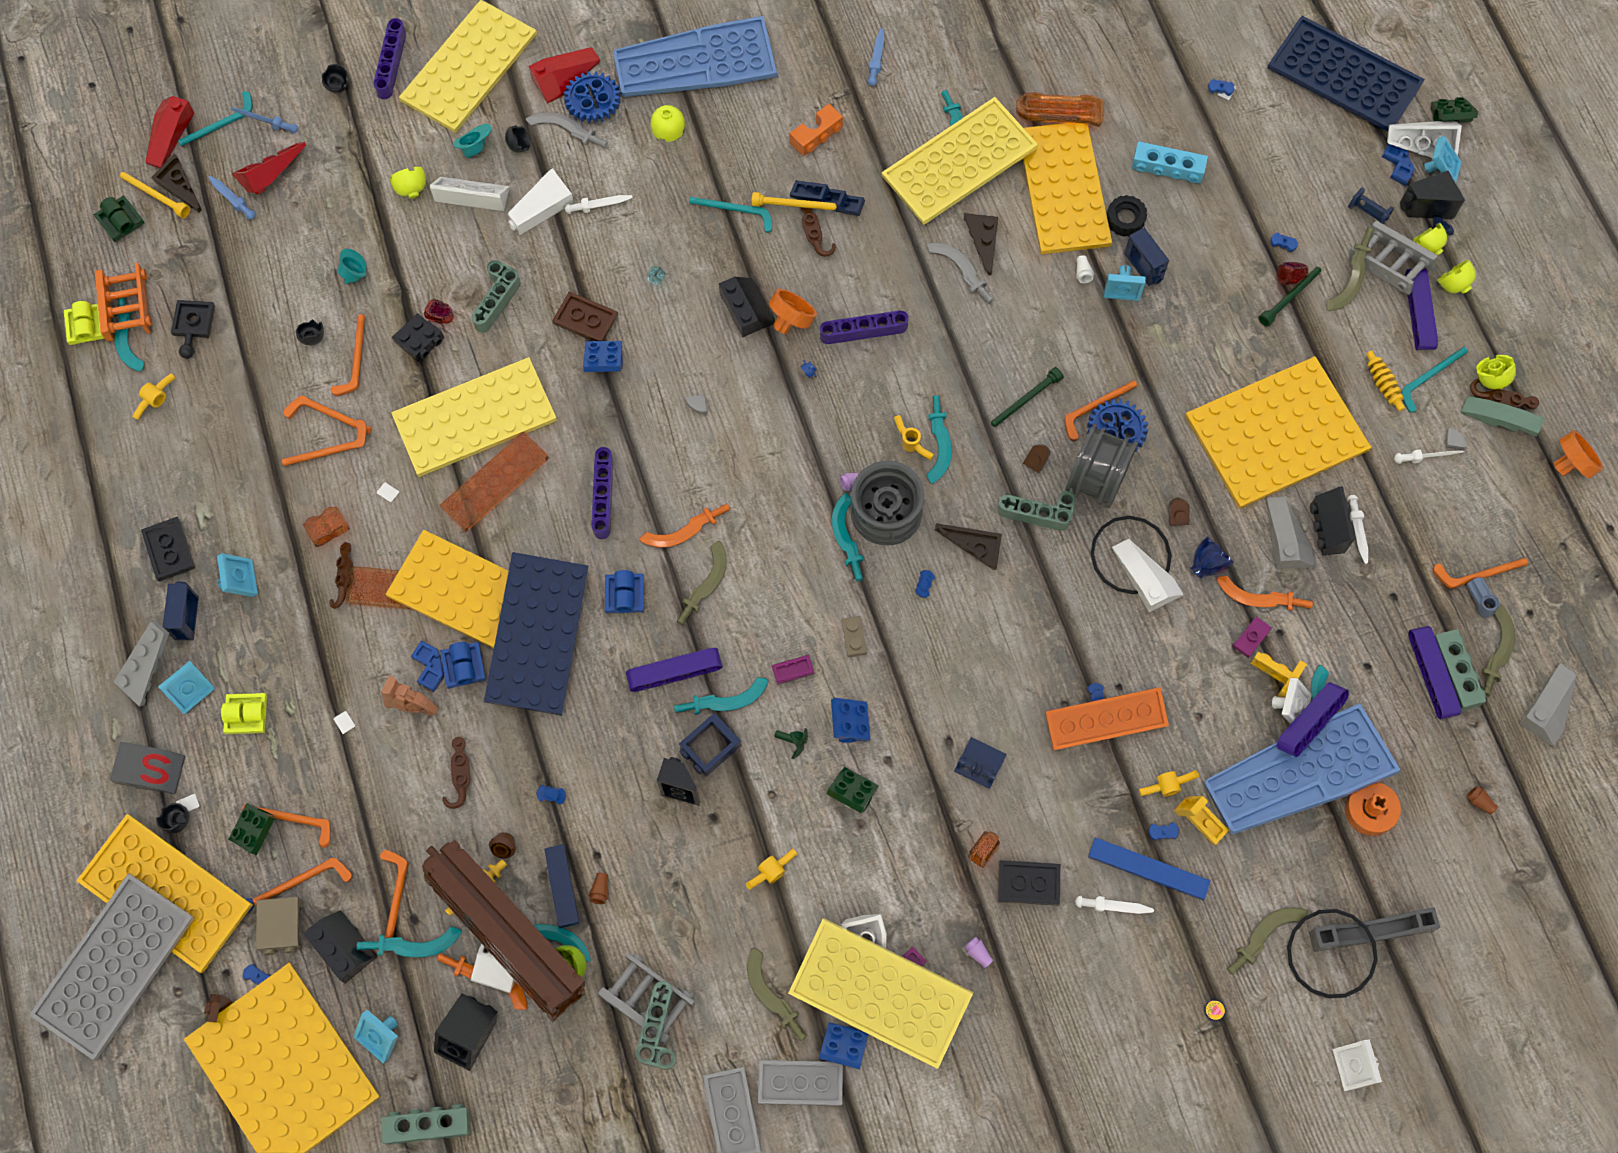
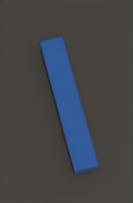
M1094 838L1088 858L1203 901L1211 881L1098 838Z

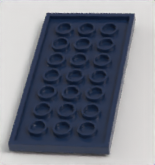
M1302 15L1267 67L1387 132L1389 125L1397 124L1425 80Z
M512 552L484 703L562 716L588 565Z

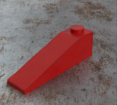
M589 47L544 58L529 65L531 79L548 104L562 97L566 91V86H570V80L575 82V76L580 78L581 73L586 75L588 71H591L600 62V59L594 49Z
M171 96L161 102L154 114L146 164L161 168L167 162L194 115L189 101Z
M305 142L293 144L278 151L277 156H267L263 158V163H252L232 173V175L248 193L260 194L291 163L306 144Z

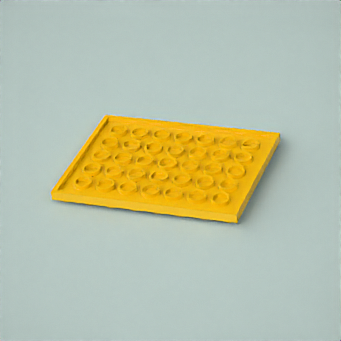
M1315 356L1185 414L1188 423L1239 509L1366 453L1372 448Z
M290 962L218 1014L217 1022H206L184 1038V1041L257 1153H307L381 1098Z

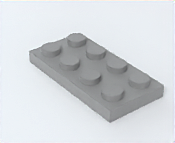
M759 1060L758 1104L842 1106L843 1065L825 1061Z
M739 1067L703 1075L717 1153H761L745 1068Z

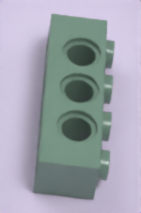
M1458 629L1436 634L1435 638L1460 703L1461 712L1481 707L1486 702V694L1479 685L1477 672L1473 670L1471 656L1464 647L1463 636L1459 634ZM1449 649L1453 650L1456 655H1452ZM1456 667H1459L1460 669H1462L1463 674H1462V673H1459V672L1456 670ZM1463 685L1468 686L1469 689H1470V692L1466 691V690L1463 688Z
M463 1104L452 1105L451 1109L443 1110V1107L430 1108V1112H422V1109L409 1110V1114L401 1115V1112H389L387 1117H381L382 1144L385 1145L471 1135L470 1109L464 1108ZM451 1116L452 1124L445 1128L443 1120L445 1117ZM429 1118L431 1126L427 1130H423L422 1122ZM404 1121H409V1130L402 1132L401 1124Z

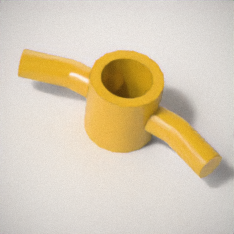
M170 373L156 386L150 382L142 386L139 391V397L143 401L138 405L132 417L139 420L149 404L154 408L161 406L166 399V393L162 390L175 380V376Z
M901 415L895 416V423L902 434L903 449L908 452L916 451L931 461L934 454L920 445L921 433L919 430L913 427L906 429ZM914 438L916 441L910 442L907 439Z
M1194 770L1177 777L1176 771L1163 773L1157 776L1158 784L1140 788L1139 794L1140 796H1145L1159 791L1162 792L1163 797L1178 794L1182 791L1180 784L1198 778L1199 773L1197 770Z
M792 848L778 861L774 856H770L758 866V870L761 873L748 881L746 887L751 890L764 880L773 884L785 874L786 871L783 866L798 853Z

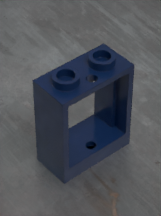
M1145 227L1131 234L1125 249V256L1140 276L1146 277L1145 283L1148 287L1154 283H1160L1164 279L1169 259Z
M182 581L168 584L162 627L169 632V635L174 640H194L199 596L186 582Z
M713 713L679 743L681 749L679 752L684 759H690L694 763L692 766L698 774L703 773L707 777L742 745L741 740ZM712 725L729 745L705 765L688 746Z

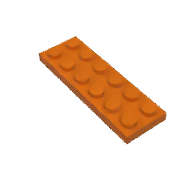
M1161 687L1045 711L1053 750L1169 726Z

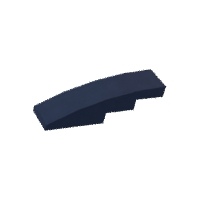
M795 180L790 192V197L798 200L835 203L837 208L832 211L860 216L865 204L864 197L847 195L846 191L829 189L827 184Z
M565 845L545 848L559 929L580 924Z

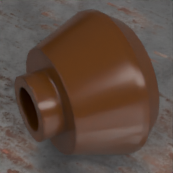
M499 833L490 840L489 849L498 858L512 857L516 851L515 839L509 833Z

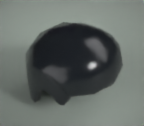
M339 64L328 65L325 72L322 73V84L325 89L333 93L342 92L346 89L349 83L347 70Z
M514 125L506 130L505 142L509 149L516 153L529 150L530 138L523 126L517 127V125Z
M313 319L298 325L295 331L298 341L304 345L314 346L321 342L324 337L322 322L317 323Z
M171 803L161 809L160 817H156V823L160 829L167 833H178L187 826L190 815L188 809L182 804Z

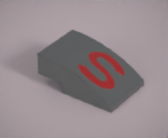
M120 742L110 781L119 785L133 786L137 789L176 794L185 755L158 748Z

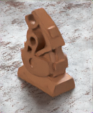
M389 675L381 691L386 708L395 707L400 711L413 713L421 711L428 716L436 714L438 707L431 700L418 691H412L410 686L399 684L393 676Z

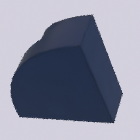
M1440 217L1432 219L1433 228H1436V224L1441 223L1447 235H1453L1454 229L1451 224L1449 225Z

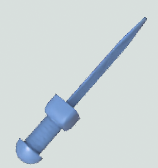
M882 28L875 40L872 61L869 62L870 77L867 79V83L870 86L877 84V73L881 71L880 61L884 44V30Z
M231 108V110L242 115L272 124V129L280 130L281 128L290 131L291 134L298 131L296 124L291 125L282 122L280 117L275 116L273 120L246 110Z
M209 176L213 186L232 203L233 208L237 212L242 211L249 220L255 217V211L250 210L246 206V202L242 197L238 198L221 181Z

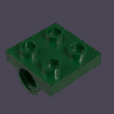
M1457 97L1455 100L1439 99L1438 101L1431 102L1430 109L1433 111V121L1467 123L1472 122L1474 118L1478 117V110L1463 97Z
M124 195L117 200L114 197L104 199L100 204L101 210L93 214L114 242L145 223Z
M844 767L828 788L826 794L862 813L867 809L879 786Z
M246 803L228 840L247 852L257 855L275 819L274 815Z

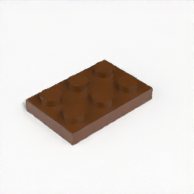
M569 291L552 322L554 325L592 341H604L618 316V312Z

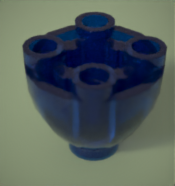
M1207 536L1198 545L1194 553L1193 566L1190 569L1202 579L1204 576H1212L1224 572L1232 566L1234 561L1221 551L1222 549Z

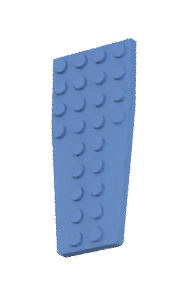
M764 16L710 25L613 51L623 97L722 87L777 77Z
M1357 704L1336 713L1298 757L1278 750L1276 742L1208 778L1205 781V788L1229 832L1236 834L1348 796L1400 773L1401 769L1361 704Z

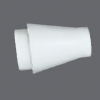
M1079 256L1076 259V278L1080 283H1089L1093 280L1094 271L1087 257Z

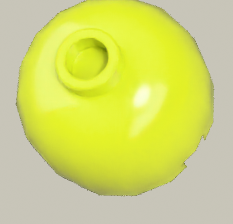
M664 105L657 108L652 114L650 122L652 134L659 140L660 138L665 139L666 142L680 138L686 127L683 113L672 105Z
M414 167V171H409L407 168L392 174L389 181L393 190L398 195L408 196L409 199L418 197L419 192L425 188L426 175L422 167Z
M1438 223L1436 228L1433 230L1432 228L1427 229L1413 240L1420 246L1439 255L1443 252L1442 248L1447 243V233L1442 224Z
M1465 260L1454 266L1448 273H1444L1437 281L1449 293L1456 294L1461 292L1464 294L1472 289L1471 284L1476 279V271L1470 260Z
M1496 355V358L1491 360L1487 357L1476 366L1479 381L1484 387L1489 389L1501 390L1511 384L1516 376L1514 359L1507 355Z

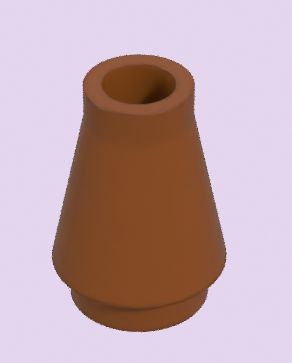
M1475 786L1466 796L1469 799V803L1484 810L1489 815L1493 814L1498 808L1483 787Z
M601 872L596 874L595 881L588 895L590 902L605 904L606 900H608V874Z

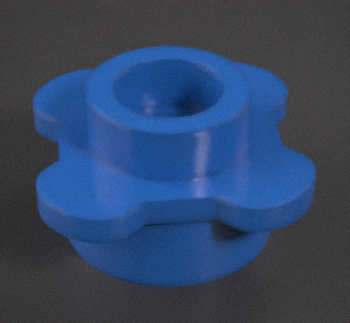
M803 360L804 364L800 367L808 378L813 375L817 377L814 373L816 368L811 362L806 363Z

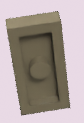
M861 616L841 619L847 656L866 655L867 649Z

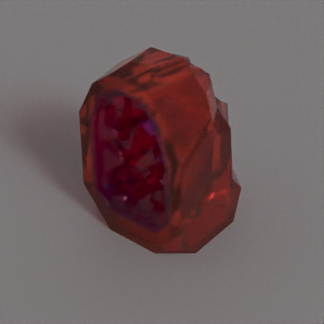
M1284 262L1278 268V281L1284 285L1296 284L1308 275L1309 267L1303 263Z
M431 299L424 310V316L429 321L448 324L453 321L454 312L448 304Z

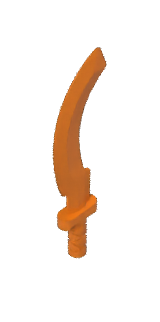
M726 503L711 512L706 507L703 509V513L690 518V522L674 533L657 535L645 532L639 540L653 547L678 545L696 535L702 529V525L711 522L712 525L717 523L716 519L713 518L729 511L730 507Z
M1227 575L1217 577V582L1222 590L1232 599L1245 605L1275 607L1277 604L1286 605L1287 610L1291 611L1293 610L1292 605L1310 609L1313 605V601L1293 598V592L1288 591L1287 594L1272 591L1271 594H1253L1237 587Z
M442 953L439 954L437 961L455 968L453 975L459 977L461 974L471 979L474 966L465 962L466 957L461 955V959L458 961ZM515 981L508 995L511 998L514 1009L526 1010L527 1001L524 991Z

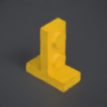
M1260 652L1256 654L1250 663L1284 684L1277 695L1278 697H1286L1290 678L1298 679L1307 665L1300 660L1291 672L1284 664H1278L1269 655Z
M1186 796L1174 809V812L1178 816H1186L1213 845H1216L1229 830L1205 806L1208 801L1204 796Z

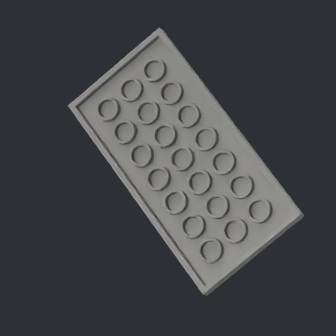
M128 873L29 1016L92 1060L97 1061L195 917Z

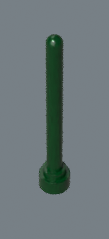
M1315 267L1271 310L1264 311L1259 315L1260 323L1269 327L1275 321V315L1321 273V268Z
M1057 367L1052 368L1048 372L1049 374L1046 379L993 419L991 425L993 427L998 426L1051 383L1060 382L1064 378L1062 372Z

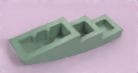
M1471 396L1466 398L1460 412L1495 428L1497 425H1500L1514 432L1519 429L1535 437L1539 434L1545 419L1516 407Z

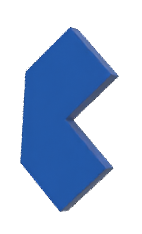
M1388 144L1382 158L1397 165L1390 178L1406 186L1415 171L1414 165L1409 159V153L1406 149Z
M421 640L411 655L412 659L426 666L417 683L435 692L445 677L438 649Z

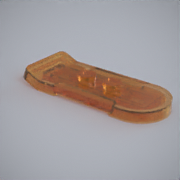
M1030 92L1021 95L1017 99L1016 112L1021 118L1029 121L1084 123L1100 127L1104 121V100L1093 95L1068 96Z

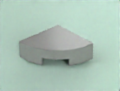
M704 394L685 397L686 403L691 409L700 414H707Z
M1447 429L1446 447L1465 450L1466 441L1464 437L1455 429Z

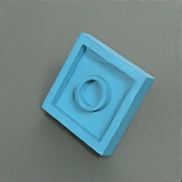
M1442 136L1437 140L1432 158L1433 161L1425 163V170L1428 174L1439 170L1441 173L1449 170L1456 183L1461 160L1447 138Z
M1125 265L1119 267V275H1108L1103 298L1140 301L1146 277L1130 276L1131 267L1127 266L1125 270Z
M224 553L217 556L220 579L217 582H219L218 586L223 592L250 597L258 594L252 559Z
M188 661L158 686L183 714L187 713L215 689L191 661Z
M366 1010L361 1014L353 1038L384 1064L389 1060L398 1036L392 1030L398 1024L390 1016L384 1022H381L369 1010Z

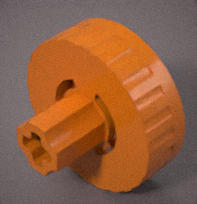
M777 289L769 301L770 308L778 315L773 326L783 334H787L792 325L808 329L817 316V312L812 305L797 294L785 289Z
M1572 430L1560 438V445L1566 455L1555 461L1554 465L1562 476L1577 468L1580 473L1590 479L1604 469L1597 453L1579 432Z
M1375 783L1347 797L1345 814L1348 822L1355 830L1364 835L1378 836L1388 832L1398 822L1401 815V803L1398 796L1389 786L1383 783ZM1363 804H1364L1365 812H1366L1369 816H1371V817H1376V819H1375V818H1370V817H1368V816L1364 813Z

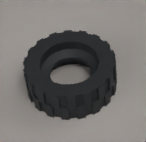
M1125 195L1119 196L1117 199L1115 198L1110 203L1107 211L1110 230L1123 237H1129L1131 234L1141 230L1146 222L1147 208L1135 196ZM1122 209L1132 210L1135 213V220L1131 223H1124L1119 220L1118 212Z

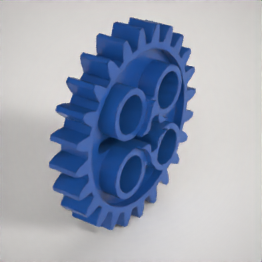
M588 71L587 76L581 73V78L575 76L576 81L570 80V86H566L567 91L564 92L566 109L569 110L570 115L574 114L575 119L580 117L581 122L587 119L588 124L591 120H594L596 124L597 119L604 122L603 117L610 119L609 113L615 114V109H619L618 103H621L619 86L616 85L615 80H611L610 76L605 78L604 73H601L600 76L597 71H595L594 75H591L590 71ZM586 86L590 87L592 96L594 100H596V105L598 106V109L595 108L593 99L591 95H589V90Z
M1112 399L1111 404L1105 401L1104 407L1098 404L1097 409H1093V415L1089 416L1087 427H1089L1087 434L1093 424H1097V429L1099 430L1103 427L1106 428V433L1118 437L1119 429L1120 439L1124 440L1126 437L1124 434L1128 433L1132 435L1129 439L1130 443L1138 441L1135 450L1137 452L1138 447L1143 445L1142 441H1145L1147 438L1148 429L1146 427L1148 422H1143L1146 416H1140L1142 410L1136 411V404L1130 407L1129 401L1123 404L1122 399L1119 400V403ZM1114 414L1117 415V427L1115 426L1116 419ZM1121 417H1127L1129 420H1123ZM1103 419H1109L1111 422H1104Z

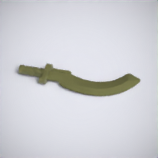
M1367 227L1361 245L1355 243L1354 249L1356 251L1351 260L1353 267L1348 285L1338 296L1327 300V311H1334L1344 307L1358 293L1366 270L1365 256L1367 252L1371 253L1373 249L1372 247L1368 248V244L1374 229Z
M717 541L710 546L713 555V566L710 574L699 587H694L688 599L684 598L682 601L686 607L677 620V623L682 626L692 610L698 613L700 608L697 605L700 600L708 597L723 578L727 559L721 541Z
M1499 606L1494 613L1501 626V642L1495 654L1490 656L1487 668L1482 670V674L1487 676L1483 688L1486 696H1490L1494 680H1497V682L1501 681L1502 676L1498 674L1500 666L1503 667L1507 663L1515 644L1514 624L1510 615L1502 606Z
M1284 908L1265 917L1251 934L1250 944L1245 949L1240 947L1236 950V953H1239L1241 956L1227 968L1228 972L1234 975L1246 962L1253 965L1256 962L1254 958L1265 948L1264 943L1277 927L1287 922H1300L1303 917L1308 915V911L1301 908Z
M752 948L748 957L747 974L754 993L770 1011L781 1016L783 1019L781 1023L783 1029L788 1024L800 1041L804 1040L807 1036L795 1020L799 1016L798 1012H793L785 999L778 998L767 986L761 969L763 953L756 948Z

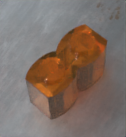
M337 506L326 508L321 515L311 516L303 524L315 547L326 544L350 529Z
M984 831L969 851L968 858L979 867L984 868L998 850L1000 845L999 837L992 831Z

